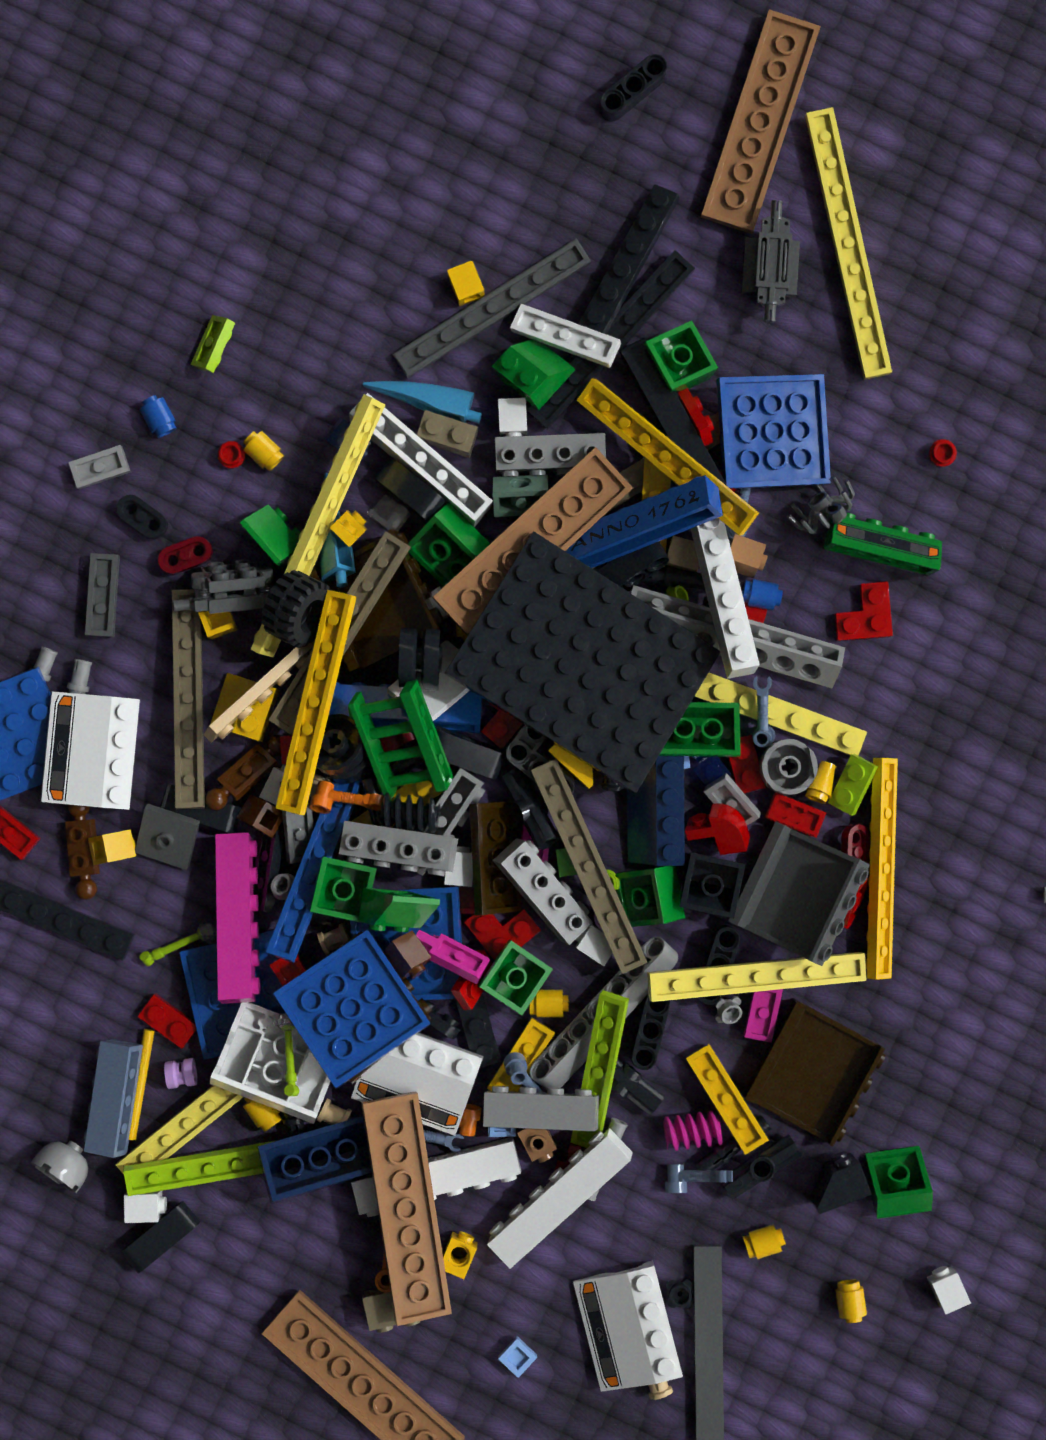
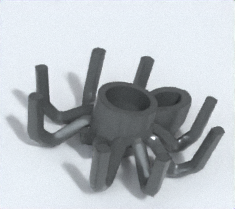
M834 475L831 476V479L838 489L839 496H829L821 485H814L819 493L814 495L808 502L809 507L812 509L809 516L804 515L793 503L791 507L802 520L799 523L791 515H788L787 518L796 528L807 530L810 534L817 532L818 519L826 529L830 528L827 520L828 517L833 524H839L846 518V510H851V501L855 496L849 480L845 481L849 496L845 490L843 491Z

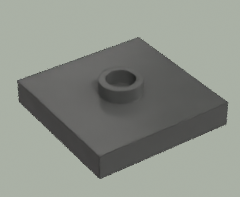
M147 804L143 813L135 853L187 870L190 865L200 821Z

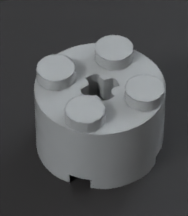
M795 739L779 740L772 743L762 752L759 759V772L763 782L770 790L779 794L792 795L805 791L813 782L818 770V763L814 752L806 744ZM786 759L788 763H793L794 768L790 769L789 775L787 771L782 770V765L785 764Z

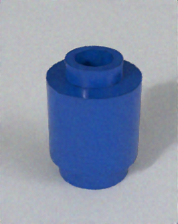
M154 395L142 401L143 407L139 410L151 433H155L157 438L164 437L177 429L174 424L176 420L164 397L157 398Z
M752 579V581L745 580L742 595L747 606L773 611L775 606H780L783 590H778L779 584Z

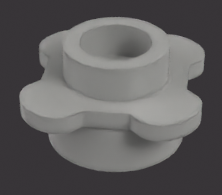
M734 996L731 999H721L716 1003L717 1014L715 1020L718 1023H736L742 1016V1010L739 1007L741 999L738 996Z

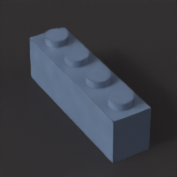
M116 1039L100 1041V1046L96 1052V1073L92 1079V1100L88 1106L89 1121L88 1128L84 1134V1152L111 1158L127 1155L143 1045Z

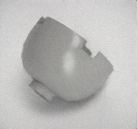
M69 1141L68 1144L62 1142L49 1143L31 1161V1164L36 1165L35 1168L58 1184H66V1189L76 1194L88 1174L87 1160L81 1155L83 1149L72 1141Z

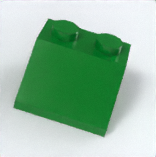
M692 320L644 343L670 391H681L697 386L709 380L718 369Z
M533 339L510 346L492 366L502 382L521 397L526 398V401L538 410L575 371L573 366L550 348Z
M268 504L243 519L240 524L276 565L284 570L287 567L288 559L297 546L301 532L296 527L291 530L285 524L288 520L287 516L279 507L273 510Z
M322 856L309 911L360 922L358 920L363 888L373 887L377 868Z
M654 866L615 873V876L620 880L619 889L616 890L631 927L665 924L685 918L684 908L679 907L681 891L676 866Z
M363 888L358 921L369 924V929L385 931L386 926H391L393 931L409 932V928H421L440 905V899L411 891Z
M509 939L478 986L520 1015H523L553 969Z
M920 1146L865 1153L869 1187L877 1219L932 1211L933 1191Z

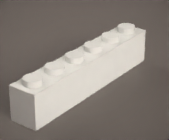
M356 406L349 413L350 422L355 415ZM384 407L371 440L436 491L446 501L445 504L449 502L475 527L491 509L493 500Z
M716 518L691 528V533L726 677L730 679L754 674L760 664L725 523Z
M610 1128L605 1133L601 1131L596 1133L588 1142L590 1146L584 1152L581 1149L575 1152L568 1160L570 1164L564 1170L559 1167L549 1177L550 1182L544 1188L541 1185L538 1186L529 1195L530 1200L524 1206L520 1203L509 1213L511 1218L504 1224L501 1221L498 1222L490 1230L491 1236L487 1245L509 1269L631 1161L633 1152Z
M513 1137L462 1149L460 1152H450L428 1158L434 1200L437 1199L436 1195L447 1193V1196L458 1195L464 1192V1188L474 1186V1189H482L490 1186L491 1181L499 1179L502 1183L517 1179L516 1175L521 1174V1166ZM372 1174L352 1180L351 1184L359 1215L367 1214V1217L378 1215Z

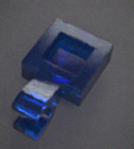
M692 756L698 764L692 770L705 786L725 773L729 776L731 775L730 771L716 756Z

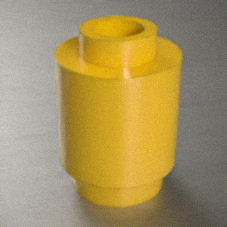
M253 431L243 442L246 445L243 451L262 469L266 468L269 472L284 458V455L280 452L281 448L263 431L258 434Z
M563 989L539 990L530 1003V1015H537V1017H563V1012H569L568 995H563Z
M244 1098L247 1103L243 1108L257 1128L261 1127L265 1132L282 1120L279 1110Z
M774 1224L750 1231L749 1235L743 1237L749 1258L757 1257V1259L780 1253L782 1252L781 1246L786 1245L781 1228L775 1230Z
M857 1279L839 1281L837 1283L838 1289L835 1290L839 1317L845 1319L846 1323L861 1322L862 1317L867 1315L863 1287L860 1286V1282Z

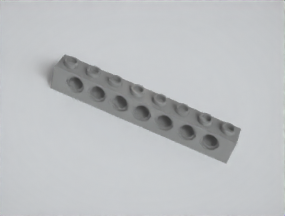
M633 585L632 595L720 650L709 607ZM748 619L760 664L759 667L833 688L842 668L845 647Z

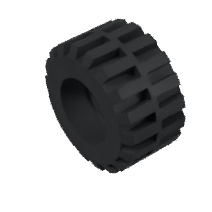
M292 570L290 573H285L281 579L279 578L275 582V585L270 589L265 599V605L262 609V624L265 631L297 648L305 647L310 642L312 643L316 639L327 590H330L329 586L300 571Z

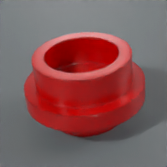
M937 440L929 449V458L936 466H949L956 459V447L949 440Z
M235 441L223 443L218 450L219 462L229 469L241 466L245 460L244 448Z

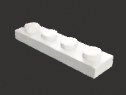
M524 304L520 305L510 326L511 331L609 368L621 345L620 339Z

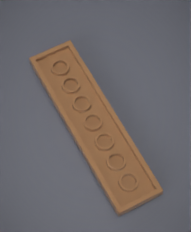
M769 9L701 218L753 234L821 26Z
M595 447L432 598L468 636L533 531L566 551L630 492L633 487Z
M410 1092L361 1102L395 1324L400 1326L452 1314L418 1093Z
M300 1289L263 1330L262 1335L380 1440H465V1436Z

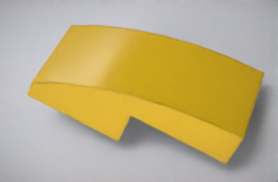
M347 510L329 528L350 547L367 530L364 526L367 521L356 510L353 513Z

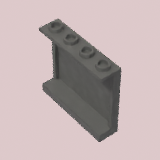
M775 821L738 900L734 919L730 918L729 922L757 934L815 964L823 966L824 962L832 954V945L836 936L840 935L844 928V919L848 911L856 903V893L860 885L866 881L870 865L859 858L852 857Z

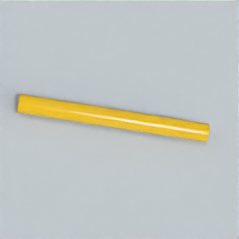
M144 1029L141 1042L143 1049L129 1140H136L155 1032V1030Z

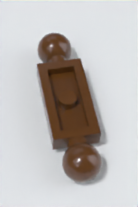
M277 734L270 737L265 750L259 744L255 745L217 779L222 788L212 789L206 794V805L212 810H221L226 806L229 795L238 801L270 773L274 767L278 766L273 757L281 756L280 736L283 735Z
M68 804V811L74 816V821L65 822L70 877L79 876L80 880L75 885L76 895L83 900H89L97 893V884L91 879V875L100 874L99 864L93 865L88 838L97 836L95 819L86 820L85 815L90 810V806Z

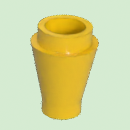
M826 761L820 762L816 777L806 789L805 796L808 799L826 804L827 799L831 798L836 769L834 764Z

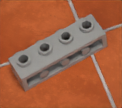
M605 433L495 437L496 473L502 474V477L518 476V473H529L530 476L546 475V472H557V476H565L595 447L606 458Z
M462 768L459 769L448 789L436 804L438 806L440 803V817L435 835L455 838L451 833L456 825L462 827L470 815L466 811L469 804L472 802L478 803L486 791L481 788L484 782ZM427 826L426 830H425L424 832H422V833L434 834V833H430L429 826ZM418 867L417 873L422 876L428 871V868Z
M344 821L339 854L347 856L346 861L363 864L364 859L374 860V866L390 868L391 863L401 864V870L417 872L418 867L428 868V874L444 876L445 871L453 872L458 839L449 836Z
M516 838L492 861L561 942L570 945L593 923L587 916L590 913L583 903L580 901L576 902L572 898L571 894L573 891L564 881L559 882L554 876L556 873L555 869L546 860L542 862L537 856L539 850L531 841Z
M492 1086V1091L484 1092L483 1127L596 1131L598 1129L599 1095H592V1090L575 1089V1094H564L563 1088H547V1093L536 1092V1087H520V1092L509 1091V1086Z

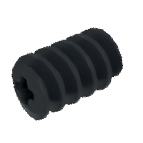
M386 792L381 804L380 825L384 821L386 827L391 828L395 822L397 829H403L406 823L410 831H413L416 825H418L420 832H424L427 826H429L430 833L435 834L440 817V803L438 806H435L433 798L430 797L427 805H424L422 796H419L415 804L412 802L411 795H408L405 802H402L399 793H397L394 801H391L389 792Z

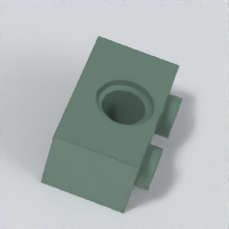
M548 475L493 477L494 517L521 516L549 490Z

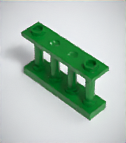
M418 680L407 681L398 697L369 703L365 702L361 691L356 692L348 704V713L350 718L355 721L376 775L378 790L383 793V796L386 792H389L390 799L392 800L398 786L424 781L433 783L436 792L446 791L454 776ZM401 707L406 710L409 721L376 728L370 715ZM408 732L415 734L418 742L417 746L384 752L379 739ZM419 756L425 760L427 770L397 776L393 775L389 762Z

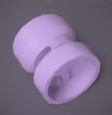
M187 1058L179 1063L174 1060L165 1062L164 1074L168 1089L177 1088L182 1084L187 1086L197 1085V1068L194 1058Z

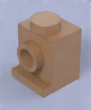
M517 1128V1134L532 1162L538 1159L539 1163H542L554 1156L552 1151L556 1150L557 1146L548 1129ZM541 1139L544 1143L542 1147L537 1148L533 1145V1141Z

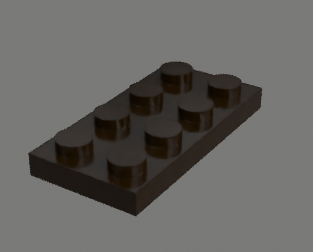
M512 801L469 804L475 915L522 911L521 894L492 861L518 838V824L513 814Z

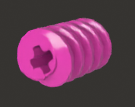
M712 1110L708 1111L706 1119L701 1112H697L695 1121L690 1113L686 1114L685 1122L682 1121L679 1115H676L673 1124L668 1116L664 1117L663 1127L667 1151L669 1144H672L674 1150L678 1151L680 1142L684 1144L686 1150H689L691 1141H694L696 1147L700 1148L702 1139L705 1140L708 1147H711L713 1138H716L718 1144L722 1145L719 1116L716 1118Z

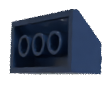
M658 756L637 793L634 794L627 790V862L654 866H685L684 756Z
M363 1116L258 1146L263 1178L270 1204L372 1174Z

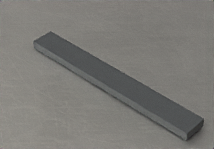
M576 238L394 353L393 357L407 379L518 310L521 304L526 305L591 264V260Z
M721 1244L693 1245L696 1440H724Z

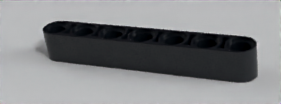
M642 338L619 350L628 372L662 433L726 485L675 391H670L644 344L646 339Z

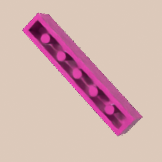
M249 833L215 834L218 1001L222 1004L256 1002V994H260V979L255 977V967L260 964L259 950H255L254 939L259 938L258 922H254V911H258L259 905L258 895L253 893V884L258 883L257 867L253 868V857H257L256 840L252 841Z

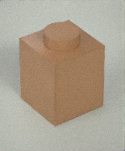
M735 534L730 547L736 571L739 574L754 578L758 570L763 571L768 557L763 554L766 544Z

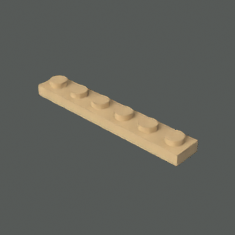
M315 640L305 647L301 646L300 648L296 647L209 725L204 736L211 743L218 736L224 739L234 729L232 724L237 719L242 722L253 712L252 705L257 701L262 704L273 693L270 689L275 684L282 686L292 676L290 671L295 666L298 669L302 667L308 654H310L314 647Z

